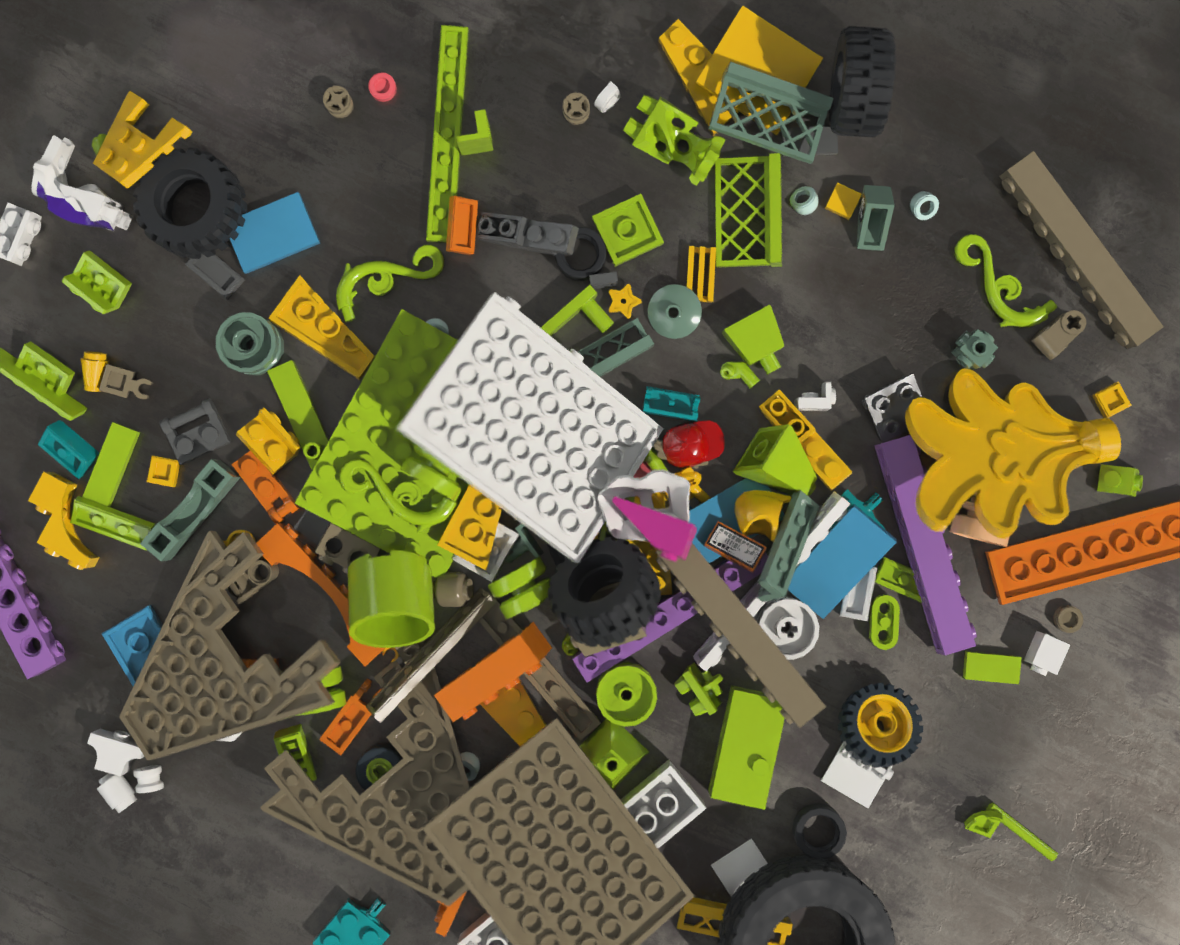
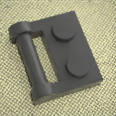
M210 398L201 401V405L171 419L167 417L159 421L180 465H184L232 442ZM205 414L208 415L210 421L180 435L177 434L175 428Z

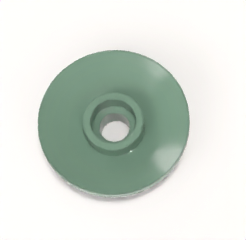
M671 284L659 289L652 296L648 305V318L654 330L660 335L671 339L683 338L691 334L699 325L702 316V307L697 295L688 287L679 284ZM675 307L678 309L679 314L677 317L669 315L670 308Z

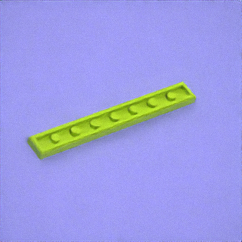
M441 25L426 241L446 243L449 200L451 196H457L460 149L456 137L462 134L468 27Z

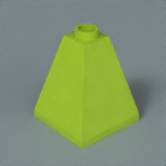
M789 424L759 428L733 470L738 476L793 495L794 492L802 491L807 496H810L816 488L814 483L817 480V476L793 427Z
M607 718L579 746L612 790L649 753V750L623 726L613 724Z

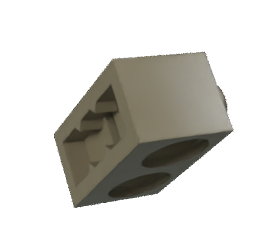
M330 522L315 552L319 554L318 559L329 565H333L335 562L343 566L342 571L348 574V567L353 562L351 560L353 552L362 551L374 558L380 548ZM331 538H337L342 542V547L337 551H331L326 546L327 541Z

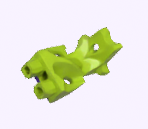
M644 94L636 108L648 115L646 121L642 124L635 118L630 117L623 129L624 132L634 139L632 145L667 165L671 160L685 164L692 171L689 179L694 185L697 186L700 181L704 182L710 169L720 156V150L726 139L716 135L712 138L700 136L691 131L692 127L698 125L699 122L661 96L657 100ZM672 119H681L684 121L685 126L681 127L672 124ZM680 139L686 140L689 144V150L685 153L678 149L677 143ZM661 141L666 144L667 148L665 151H659L655 144Z

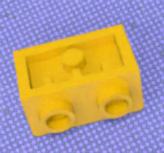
M263 407L259 410L258 416L237 431L236 436L273 475L298 455L300 442L291 431L287 432L280 425L281 421L274 412H268Z

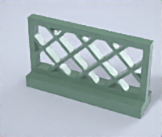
M730 62L722 76V84L708 129L808 164L813 163L826 115L831 108L833 98ZM727 87L737 88L742 98L731 103L726 94ZM755 96L762 97L768 107L757 112L750 99ZM745 102L751 115L740 120L734 107ZM781 105L788 106L793 116L782 121L776 108ZM727 110L735 122L730 126L717 123L719 114ZM771 111L777 124L766 129L759 116ZM806 114L818 117L816 126L809 130L801 118ZM754 119L760 133L756 135L748 134L743 124ZM796 120L802 133L791 138L785 125ZM780 128L786 141L776 144L768 133ZM805 137L810 146L808 154L798 151L794 142Z

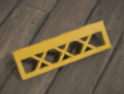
M693 897L680 909L677 929L719 937V930H715L709 921L711 919L723 920V912L727 904ZM686 913L703 917V920L695 924V926L684 923ZM785 917L773 931L780 933L779 943L769 941L768 945H785L786 936L791 935L793 926L789 917ZM706 923L709 928H705V927H701V926Z

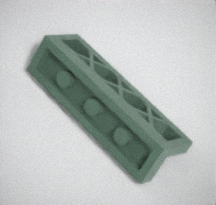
M636 318L578 351V353L582 356L586 355L595 358L593 367L589 369L601 377L652 348L654 342L650 335L646 334L640 321ZM636 327L642 339L633 344L623 342L625 332ZM621 334L620 341L613 339ZM606 342L618 344L617 352L608 358L599 355L601 346ZM598 348L596 354L589 353L592 350Z
M802 491L794 492L759 578L758 584L761 587L757 598L762 602L785 597L820 507Z

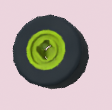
M375 744L369 747L358 759L355 768L356 779L365 791L403 759L392 744Z

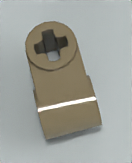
M1076 310L1062 313L1049 325L1040 330L1031 341L1048 360H1052L1085 329L1086 318L1080 311ZM1068 319H1072L1073 323L1071 324L1072 328L1070 329L1067 328V325L1069 323Z
M265 558L257 560L229 586L237 597V604L246 601L258 593L260 589L274 581L279 574L278 565L271 566ZM261 564L265 565L268 569L267 578L259 575L258 569Z

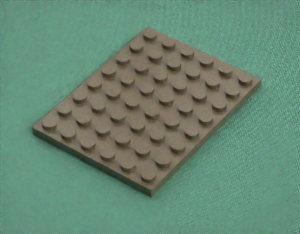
M554 718L422 827L512 945H640L694 897L693 893L557 718Z

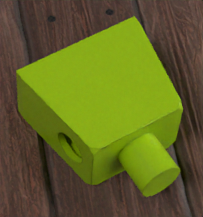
M771 305L762 308L722 331L723 336L748 366L760 361L767 375L781 367L774 353L784 347V342Z

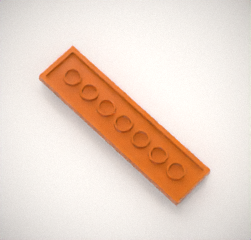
M1180 500L986 551L985 554L999 604L1012 603L1180 558Z

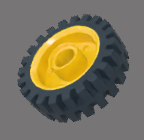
M871 684L855 691L843 703L842 711L838 715V719L841 720V723L838 724V731H842V735H840L841 742L845 741L847 743L844 747L847 752H853L852 757L854 759H861V763L864 765L884 768L899 764L916 752L918 749L916 745L921 743L922 740L919 734L923 732V726L919 725V722L923 720L921 715L916 714V711L919 710L917 704L912 705L910 703L913 700L910 695H903L904 690L900 688L894 689V685ZM877 719L883 723L884 731L877 727Z

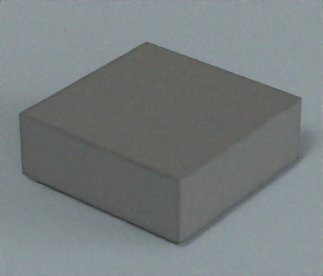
M617 272L589 275L590 285L593 289L615 287L618 283Z

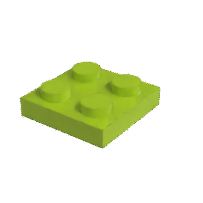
M642 194L636 195L592 216V220L604 241L614 267L664 244Z

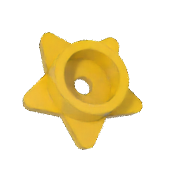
M627 284L621 291L613 289L608 291L612 299L608 309L609 313L620 312L627 319H630L632 308L642 303L641 299L632 295L630 284ZM625 299L626 303H621V300Z

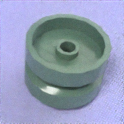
M240 312L228 317L220 325L216 335V350L220 359L229 368L246 375H262L268 373V370L275 368L279 364L284 353V340L280 330L269 320L254 313ZM254 340L253 347L249 349V342Z

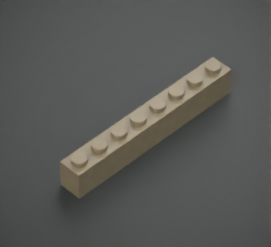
M1034 151L999 176L1002 179L1003 188L1016 198L1020 211L1024 215L1029 216L1033 221L1037 234L1047 240L1050 244L1051 253L1057 259H1061L1067 267L1066 272L1068 276L1078 282L1083 289L1082 294L1085 299L1096 306L1100 319L1105 324L1110 325L1115 332L1114 337L1121 346L1127 349L1137 347L1164 327Z
M693 543L686 560L677 558L676 562L660 557L661 552L656 550V553L659 555L655 559L665 572L669 569L677 577L673 581L683 594L687 591L695 599L691 602L693 607L701 616L704 613L708 615L712 620L708 624L718 637L722 635L726 637L730 642L726 646L736 659L740 656L748 664L744 667L746 672L754 681L758 678L765 685L762 691L772 703L775 700L779 702L783 707L779 712L789 724L795 722L800 728L826 707Z

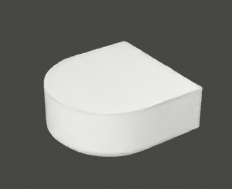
M610 81L598 95L594 106L602 113L610 110L621 98L618 87Z

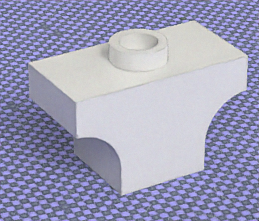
M100 728L90 733L87 744L93 746L97 752V761L94 769L122 776L130 771L134 759L145 757L128 732L120 730L111 732Z

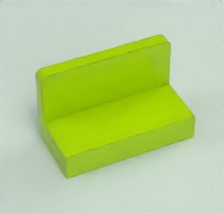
M486 110L474 111L478 133L456 137L461 155L494 151Z

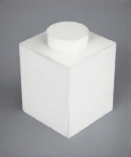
M1036 631L1023 661L1032 664L1030 670L1046 676L1047 672L1057 675L1070 644Z

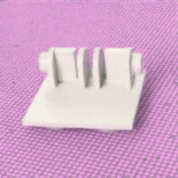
M843 741L821 781L869 808L884 780L892 778L894 771L891 768L893 766L875 768L871 767V765H864L861 763V759L856 760L852 757V751L847 752L844 747L847 743Z

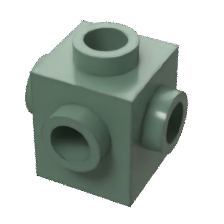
M977 329L970 333L968 331L964 332L955 342L958 346L951 353L956 357L957 362L966 369L975 370L980 367L984 369L994 360L995 356L993 353L997 350L998 346L993 343L995 340L988 332ZM975 346L981 350L980 353L975 350Z

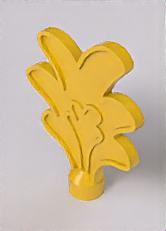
M966 368L961 369L950 384L948 392L950 406L957 418L951 416L926 398L913 399L905 412L906 425L914 442L926 454L938 460L930 467L921 480L915 501L917 514L921 521L936 532L945 530L961 506L974 495L976 496L974 509L977 519L986 531L997 538H1008L1017 529L1024 504L1031 516L1037 521L1046 525H1057L1069 514L1066 485L1071 471L1086 464L1114 461L1119 456L1121 450L1120 433L1111 419L1101 418L1083 422L1067 419L1055 412L1047 404L1038 389L1029 383L1015 385L1006 395L1005 400H1002L979 374Z

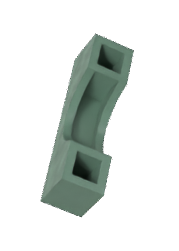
M211 459L194 479L193 486L184 500L166 518L158 522L140 544L161 562L171 560L241 477L221 460Z

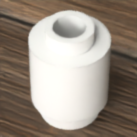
M108 773L98 781L101 784L97 788L98 792L111 809L115 808L118 813L137 800L134 795L135 790L123 775L117 776Z

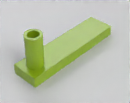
M589 285L547 321L541 329L552 336L581 310L601 333L608 330L614 322L594 300L597 297V292Z
M290 360L267 372L300 442L310 468L313 470L329 442V437L295 362Z

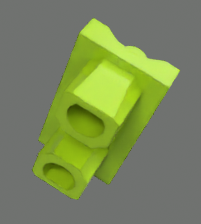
M695 662L689 665L674 683L682 695L693 690L697 696L689 703L690 709L695 716L706 712L712 715L717 712L716 708L722 703L718 695L723 691L718 684L723 680L721 674L712 676L709 670L701 673Z

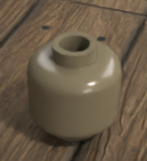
M447 572L439 576L432 583L433 598H436L437 603L442 607H464L473 597V582L463 572Z

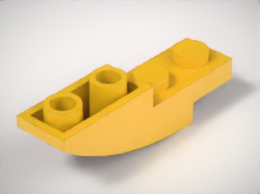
M780 389L759 406V409L772 426L789 424L793 427L815 474L830 491L852 474L849 467L818 435L814 426Z

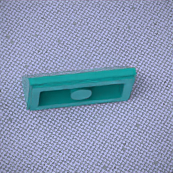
M61 420L48 425L37 444L77 479H80L100 454Z

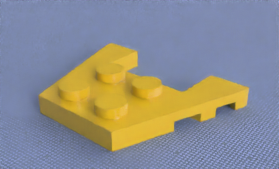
M131 91L126 95L93 162L95 166L127 189L154 167L152 161L160 154L165 153L168 155L175 148L172 144L181 136L186 139L192 133L189 128L174 118L169 120L155 140L133 127L149 104Z

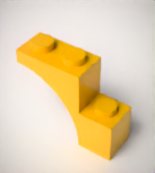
M43 472L28 500L36 505L35 509L51 516L37 543L45 547L44 551L55 557L61 555L68 559V564L74 568L83 570L84 568L95 567L100 557L92 553L82 543L74 525L70 523L72 499L78 484L55 472Z

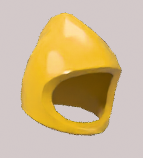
M763 490L743 492L735 502V516L742 534L745 536L762 534L774 542L777 536L779 516L783 504L790 502L792 497Z

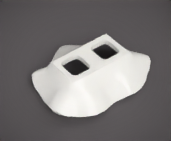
M653 470L642 478H634L630 475L618 476L598 494V502L611 535L616 539L650 542L612 502L614 496L621 499L639 496L641 506L689 522L690 483L687 479L665 470ZM656 492H667L669 507L655 509L651 495Z

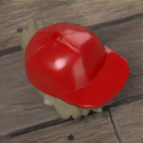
M713 421L681 422L679 425L670 428L662 440L657 439L654 448L657 450V456L660 459L666 460L675 467L685 468L691 466L698 469L699 466H707L708 461L722 454L725 441L721 428Z

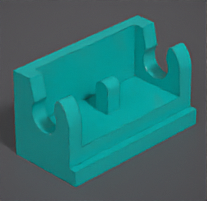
M646 386L642 411L645 414L696 422L701 397L700 395Z

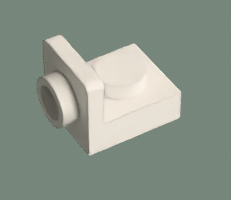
M825 381L821 385V398H818V393H802V398L798 397L794 400V406L799 411H828L831 409V404L836 402V390L831 388V382Z

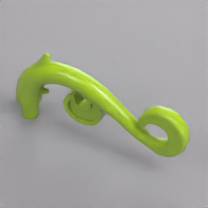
M969 234L957 242L955 257L962 265L975 266L980 263V258L973 259L968 255L967 250L971 245H977L983 251L985 292L992 309L1004 320L1000 323L1001 327L1036 326L1047 320L1048 315L1057 309V305L1052 300L1034 309L1024 307L1025 312H1017L1009 308L1002 301L1000 290L1005 289L1007 291L1004 300H1014L1021 294L1022 286L1020 281L1011 275H1004L995 281L991 251L983 237Z
M423 245L416 250L413 256V265L416 267L419 266V261L424 257H429L433 261V267L425 272L387 261L365 262L352 269L350 264L347 263L336 292L338 310H342L345 322L356 319L352 309L354 306L352 300L357 291L352 290L362 277L372 273L381 274L382 278L380 281H376L373 276L369 278L368 288L374 295L384 296L393 289L394 280L392 274L416 279H429L438 276L444 267L442 252L432 245Z
M361 459L347 462L340 472L342 486L349 492L359 493L366 490L370 486V482L367 480L364 483H356L352 477L353 472L356 469L366 470L372 477L387 506L404 521L413 525H419L418 533L449 518L458 506L456 502L462 491L458 492L454 500L443 497L441 502L432 504L433 510L418 512L407 508L402 503V499L405 496L409 497V505L411 506L420 501L422 493L417 484L402 482L392 493L379 472L368 462Z

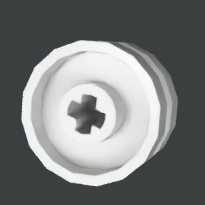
M783 597L771 600L768 604L763 605L757 613L755 620L787 659L794 660L803 657L814 648L819 637V623L816 614L808 605L792 597ZM785 622H788L790 624L789 630L786 632L781 631V627H785Z

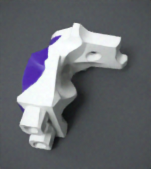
M53 135L44 155L33 166L34 174L31 186L33 195L44 199L48 210L72 223L101 227L108 230H114L115 226L127 230L133 216L123 211L124 205L110 198L95 184H87L79 188H73L68 185L65 169L75 145L65 137L61 140Z

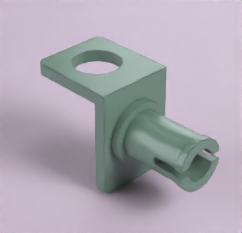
M523 524L515 528L519 537L511 549L514 552L507 557L506 561L512 563L528 550L532 552L535 558L544 553Z

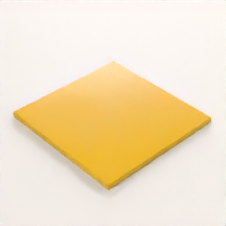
M742 5L695 83L718 97L723 73L729 63L733 62L806 88L823 57ZM727 87L726 94L731 103L742 98L737 88ZM755 96L750 99L757 112L768 107L762 97ZM745 102L734 107L747 117L751 115ZM781 105L776 108L782 121L786 120L791 113L788 106ZM771 111L759 116L766 129L777 124ZM780 128L772 131V133L778 135Z

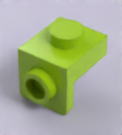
M1101 464L1097 487L1098 492L1136 497V492L1141 491L1143 476L1139 475L1138 469Z

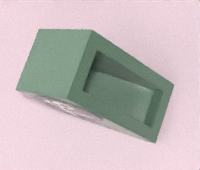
M863 186L858 214L857 249L884 251L894 210L891 187Z

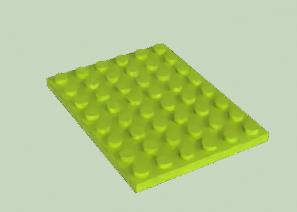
M401 309L295 504L390 553V550H398L423 556L427 559V565L432 570V576L438 578L447 573L453 562L452 557L454 554L437 544L454 512L445 521L418 533L419 525H413L404 521L387 506L372 477L366 470L356 469L352 476L356 483H364L367 480L370 482V486L362 492H349L340 482L342 467L351 460L361 459L368 462L379 472L392 493L402 482H412L419 486L422 497L417 504L409 505L410 499L407 496L402 499V503L411 510L428 512L434 509L432 507L433 503H439L443 497H447L401 470L407 457H414L422 463H425L426 458L416 453L413 448L415 443L396 428L458 340ZM449 473L447 477L458 483L461 488L460 490H462L456 502L459 505L469 483Z

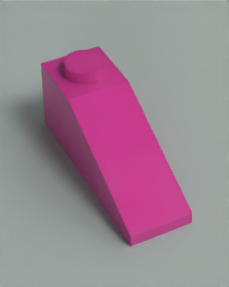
M614 496L612 502L650 543L661 552L660 557L676 562L677 558L686 560L697 531L694 524Z

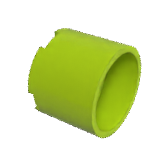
M390 550V556L372 558L370 554H367L350 564L348 567L349 634L353 640L372 647L394 648L419 643L433 634L435 622L432 570L427 565L426 558L412 552Z

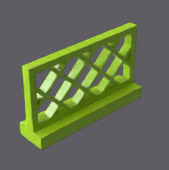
M780 153L758 157L718 158L715 162L716 267H782ZM746 164L743 169L739 166ZM753 164H764V174L757 181L746 173ZM733 165L740 172L728 182L721 176V166ZM742 175L753 184L743 196L733 187ZM763 180H764V188H762V187L759 185ZM721 181L726 185L723 190H722ZM756 188L765 197V200L757 209L746 199ZM729 189L740 198L730 209L722 203V196ZM742 202L754 211L744 222L733 214ZM764 206L765 216L760 212ZM722 208L727 212L723 217ZM756 215L765 221V228L758 235H755L746 226ZM729 216L740 225L730 237L722 230V223ZM743 228L754 238L744 249L733 241ZM764 234L765 243L760 239ZM722 235L727 239L723 244ZM756 242H759L765 248V259H752L746 252ZM729 243L740 251V254L734 260L722 261V250ZM744 255L748 260H740V259H741V257Z

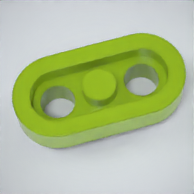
M886 594L876 596L872 600L870 607L869 639L875 647L882 650L894 647L899 636V603L894 597ZM882 603L888 605V610L885 613H881L879 609ZM885 630L887 636L885 639L880 640L878 634L880 631Z

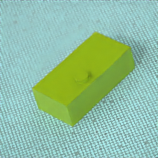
M733 685L730 687L708 789L709 795L713 799L765 810L785 718L779 712L783 709L779 702L775 700L772 703L764 692Z

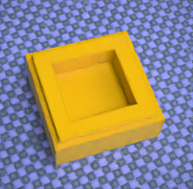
M837 182L824 209L849 220L862 194Z
M1115 382L1092 394L1104 418H1109L1132 406L1119 382Z
M151 456L147 482L176 487L180 468L178 460Z

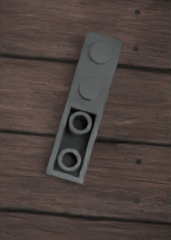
M481 212L475 238L527 251L557 255V253L572 255L579 228L570 224L529 220L523 216Z

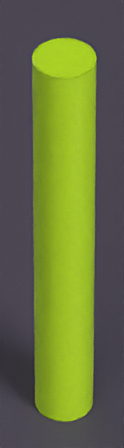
M992 802L988 805L986 811L1001 812V823L1052 862L1057 858L1058 853L995 803Z

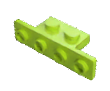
M31 341L24 344L18 359L0 348V373L12 380L14 384L28 391L38 401L45 403L61 417L69 421L86 412L87 408L66 393L75 374L73 370Z

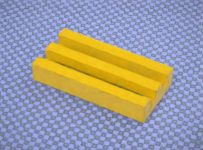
M689 246L686 287L692 290L694 253L699 254L697 297L700 302H713L716 247ZM705 254H710L707 296H703Z

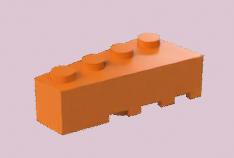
M532 622L518 636H512L498 647L497 651L490 652L478 661L474 667L471 666L443 686L434 696L453 722L460 717L466 720L478 711L477 705L482 702L485 706L499 696L497 692L505 687L508 691L520 682L518 677L526 672L529 676L542 667L540 661L552 647L536 624Z

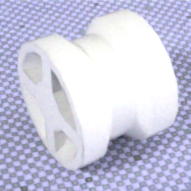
M161 765L146 766L133 770L134 777L137 778L138 782L135 786L136 793L153 792L164 788V783L160 780Z

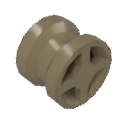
M332 86L325 91L323 103L333 117L345 118L352 112L353 100L345 88Z
M571 93L563 101V114L567 122L573 125H580L587 121L590 114V104L587 97L582 93Z

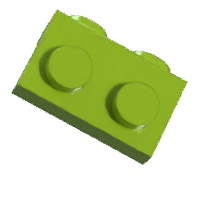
M90 250L83 252L74 272L64 276L62 279V283L69 287L72 293L83 298L95 311L102 314L119 309L132 285L130 281Z

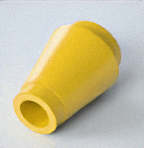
M85 351L83 358H80L85 391L101 392L99 388L106 364L109 363V360H106V353Z

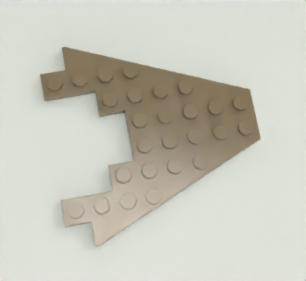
M209 531L123 707L119 717L147 761L332 705L335 702L321 680L341 662L325 640H319L282 673L270 654H264L250 668H247L222 632L221 628L239 612V609L225 589L263 555V552L249 533L243 532L228 547L216 531Z
M397 661L391 662L374 676V679L384 688L402 667ZM434 667L397 705L407 717V720L386 737L403 759L360 795L343 774L321 792L289 751L285 750L264 768L281 790L260 808L273 817L450 906L469 888L422 827L466 792L470 786L450 717L434 696L441 689L436 668Z

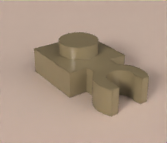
M106 364L99 390L124 398H128L129 392L132 391L136 397L148 399L149 395L141 393L140 386L142 384L152 385L153 382L146 378L134 380V371Z

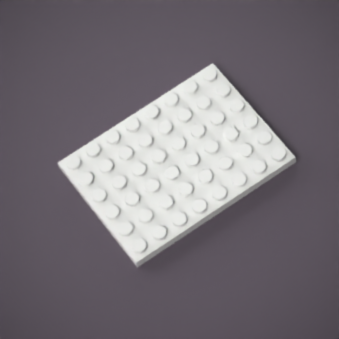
M494 292L489 296L396 429L571 561L579 563L605 522L598 502V494L618 476L630 475L633 477L664 428Z

